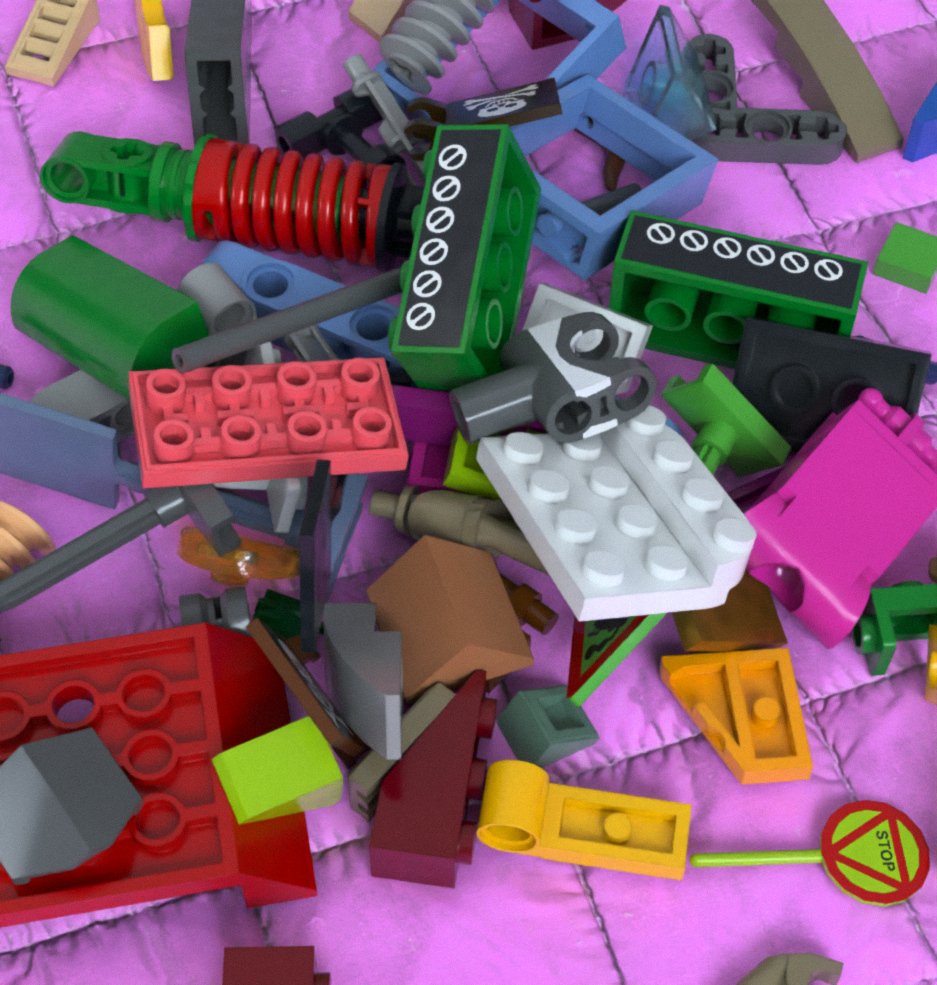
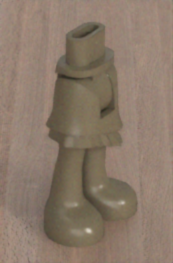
M410 484L403 488L401 494L379 489L375 490L372 495L369 514L394 520L395 529L411 538L420 540L424 535L488 551L496 558L504 554L524 565L549 575L517 523H514L515 520L502 499L440 489L420 494L419 487Z

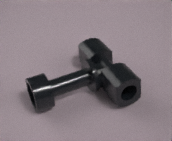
M352 88L333 97L334 109L318 117L309 111H305L274 127L277 147L283 156L289 150H296L302 154L305 160L307 155L317 154L327 149L333 155L348 153L354 160L362 161L366 168L367 163L391 166L394 163L406 165L405 160L386 144L372 146L362 137L363 129L383 120L369 96L356 97L352 92Z

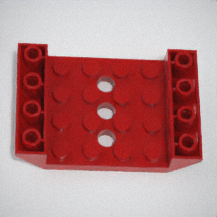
M200 623L0 655V766L20 745L92 727L139 793L144 804L140 812L131 817L112 846L74 870L33 877L26 884L14 885L0 863V928L241 885L247 909L318 896L305 812L239 825L211 760L221 752L291 723L284 680L254 638L209 623ZM83 699L94 704L91 713L81 721L68 723L57 718L61 707L72 700Z

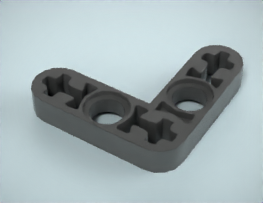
M714 34L696 36L688 43L684 65L687 139L718 158V161L822 165L830 164L842 155L847 127L845 122L842 123L835 114L818 110L737 108L735 59L732 44L727 39ZM706 59L712 60L715 66L714 70H705ZM707 91L720 94L723 99L708 101L700 98L698 94ZM762 130L770 131L777 134L780 139L764 141L758 139L753 133ZM709 132L716 133V136L709 135ZM737 133H743L742 137H736ZM791 134H795L796 139H791Z

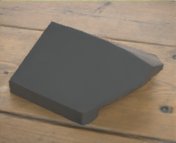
M92 727L20 745L0 766V863L14 885L26 884L33 877L70 871L79 867L112 846L131 817L137 815L144 805L141 796Z

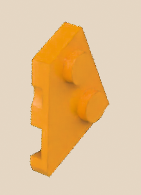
M789 648L661 657L660 678L741 785L809 780L813 764Z

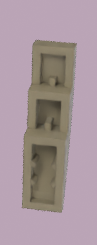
M751 0L778 31L775 49L802 79L799 95L811 110L831 112L842 123L845 122L847 133L843 148L856 163L902 147L904 138L881 90L855 45L824 0Z

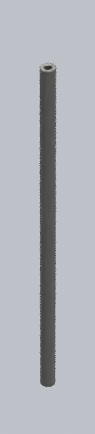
M632 183L581 203L601 216L641 191L642 188L638 184ZM402 267L177 347L172 350L171 354L173 364L178 372L184 374L402 293L400 287Z

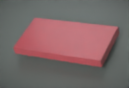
M384 357L200 367L184 374L178 372L177 369L129 371L128 389L143 489L313 477L317 459L331 460V475L406 470L409 455Z

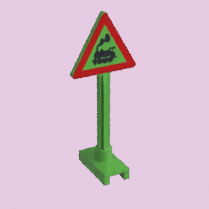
M713 363L705 365L696 380L686 383L680 375L671 377L661 393L665 401L697 433L691 448L712 475L717 467L724 463L738 477L783 465L791 446ZM667 613L578 621L576 616H574L566 698L576 707L581 706Z

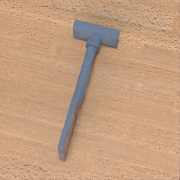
M0 393L1 474L114 510L120 500L119 484L141 494L153 489L142 488L139 464H133L119 458L117 429ZM348 474L341 510L332 523L331 578L325 603L328 602L363 511L364 503H360L368 481V476L363 474ZM216 488L234 514L235 521L232 523L285 539V545L299 549V533L304 510H295L288 533L274 532L269 504Z

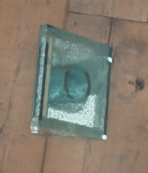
M659 5L622 91L624 98L692 141L716 130L717 126L700 59L671 8Z

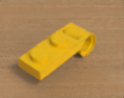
M501 760L492 763L488 767L476 832L477 838L485 845L500 851L542 857V859L682 881L686 864L692 804L549 783L550 778L545 770L537 765L520 760Z

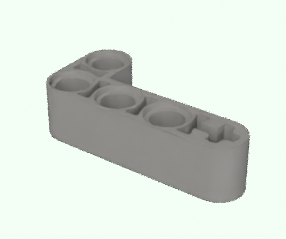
M205 263L197 266L182 279L178 287L179 292L198 302L209 336L257 319L254 304L222 266L216 263ZM248 350L203 367L244 365ZM82 370L47 386L30 401L34 404L117 429L118 443L135 434L130 400Z

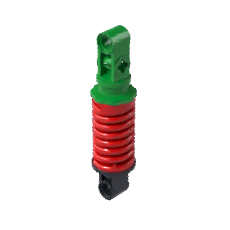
M82 131L71 132L63 138L40 170V180L45 191L51 197L63 203H77L108 208L124 214L138 213L151 215L153 220L166 223L172 219L182 220L186 236L189 240L200 242V240L216 241L218 238L220 241H238L248 248L260 245L267 251H275L281 248L286 254L291 255L302 252L309 258H317L323 255L328 261L334 262L345 258L349 264L371 266L376 268L378 272L383 273L392 270L397 256L410 258L414 241L412 214L415 206L421 204L424 187L408 185V172L404 164L394 163L391 166L367 163L366 168L362 161L354 160L349 163L346 170L345 162L341 157H331L325 164L320 154H309L304 160L299 151L289 150L282 156L281 151L277 147H267L261 152L257 144L237 143L233 140L220 139L214 134L201 135L194 149L189 150L182 149L178 143L167 141L161 145H155L139 139H117L92 135ZM367 180H370L369 188H367Z

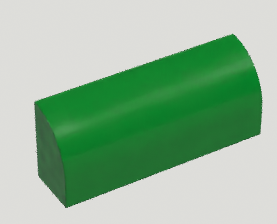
M74 235L33 258L22 270L12 292L11 317L14 328L130 400L128 389L129 371L176 369L172 361V350L209 336L197 301Z

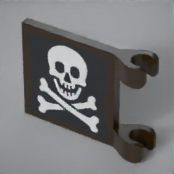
M555 77L447 104L426 97L415 98L407 104V113L425 110L431 116V120L425 118L410 120L404 127V134L410 135L412 133L416 138L429 137L430 142L427 146L410 150V157L413 160L424 161L426 152L433 148L437 125H445V123L446 125L508 124L511 127L561 115L562 109Z

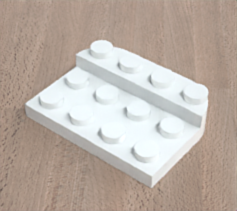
M649 405L638 416L607 431L571 443L558 442L549 434H529L524 432H515L508 436L480 438L476 456L477 462L578 621L717 607L725 604L729 590L735 587L744 575L757 536L756 530L684 438L665 425V414L653 406Z

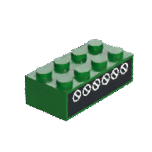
M508 124L437 125L433 148L428 150L424 156L423 176L425 187L422 202L415 206L412 214L414 241L410 260L404 261L401 268L400 287L402 299L398 317H394L391 320L388 331V343L391 353L418 388L450 392L452 389L503 371L500 365V353L504 344L516 332L541 195V187Z
M631 210L614 260L609 308L653 325L645 349L736 369L747 315L851 336L868 261Z

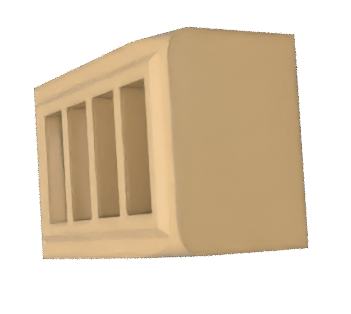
M36 0L5 65L6 73L54 87L100 21L97 0ZM34 54H38L41 56L49 57L50 60L45 61L38 58H34L32 56Z

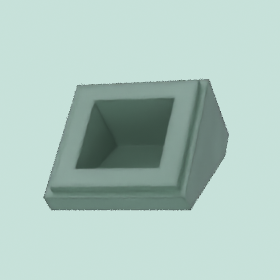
M567 685L519 690L498 716V727L517 760L529 762L543 768L594 745L600 737L581 706L576 707L566 698Z

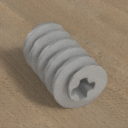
M415 0L406 7L405 17H401L394 22L392 34L389 33L380 40V54L390 70L405 85L422 95L429 94L432 91V86L424 74L426 73L436 79L442 78L445 69L437 57L448 62H454L458 53L450 40L461 46L467 45L470 42L471 36L463 25L472 29H480L483 25V18L478 10L492 13L494 2L493 0Z

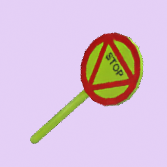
M869 800L845 804L830 815L820 834L819 849L695 853L689 859L690 864L696 868L822 863L827 876L844 894L863 904L882 907L907 901L922 888L930 870L929 847L921 829L904 812L887 803Z

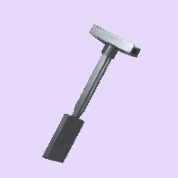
M213 484L153 488L144 493V500L0 581V613L19 606L154 527L161 525L165 528L187 514L217 555L222 557L242 545L241 538L231 525L235 521L234 514Z

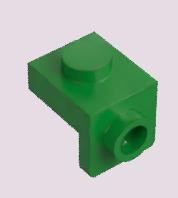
M904 581L892 587L871 589L868 602L852 629L855 650L859 655L865 654L871 676L886 674L897 648L896 641L928 639L929 624H937V584L924 585L919 581Z

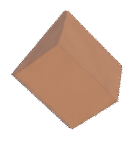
M424 535L366 589L369 603H376V621L379 631H402L403 698L406 705L417 702L433 684L436 685L438 682L451 691L460 689L476 670L487 671L486 680L534 665V657L493 557L488 551Z

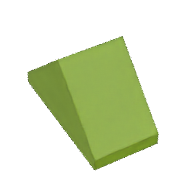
M309 716L221 752L211 759L239 825L330 807L341 801L342 773L327 740Z

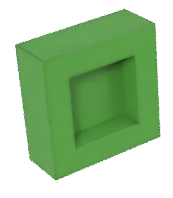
M896 222L876 260L873 275L927 294L937 273V236Z

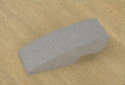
M325 603L323 612L325 675L332 703L344 722L364 743L387 760H400L403 710L402 631H377L376 603Z

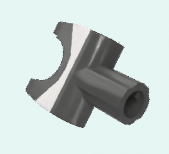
M583 312L552 320L515 334L504 344L500 353V365L503 371L450 390L449 401L459 431L468 445L480 441L482 437H491L535 420H539L547 433L556 441L571 443L607 431L645 411L655 396L657 380L651 369L640 359L633 357L612 358L619 344V335L616 328L602 314ZM594 329L603 330V338L597 347L587 352L576 351L577 342L584 333ZM632 376H641V383L633 395L626 399H615L616 391L623 381Z

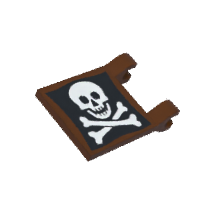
M258 618L246 625L245 627L324 738L331 745L344 766L350 769L357 764L356 760L372 748L364 743L344 722L336 707L305 666L306 663L310 661L314 663L321 658L317 650H315V653L301 652V635L286 639Z

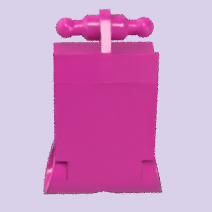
M876 388L864 389L860 393L858 400L838 415L832 412L752 507L743 513L757 533L745 570L755 579L770 587L786 610L827 649L834 648L851 632L868 602L871 584L881 577L937 508V450L932 446V437L922 428L925 421L917 413L908 415L900 406H890Z

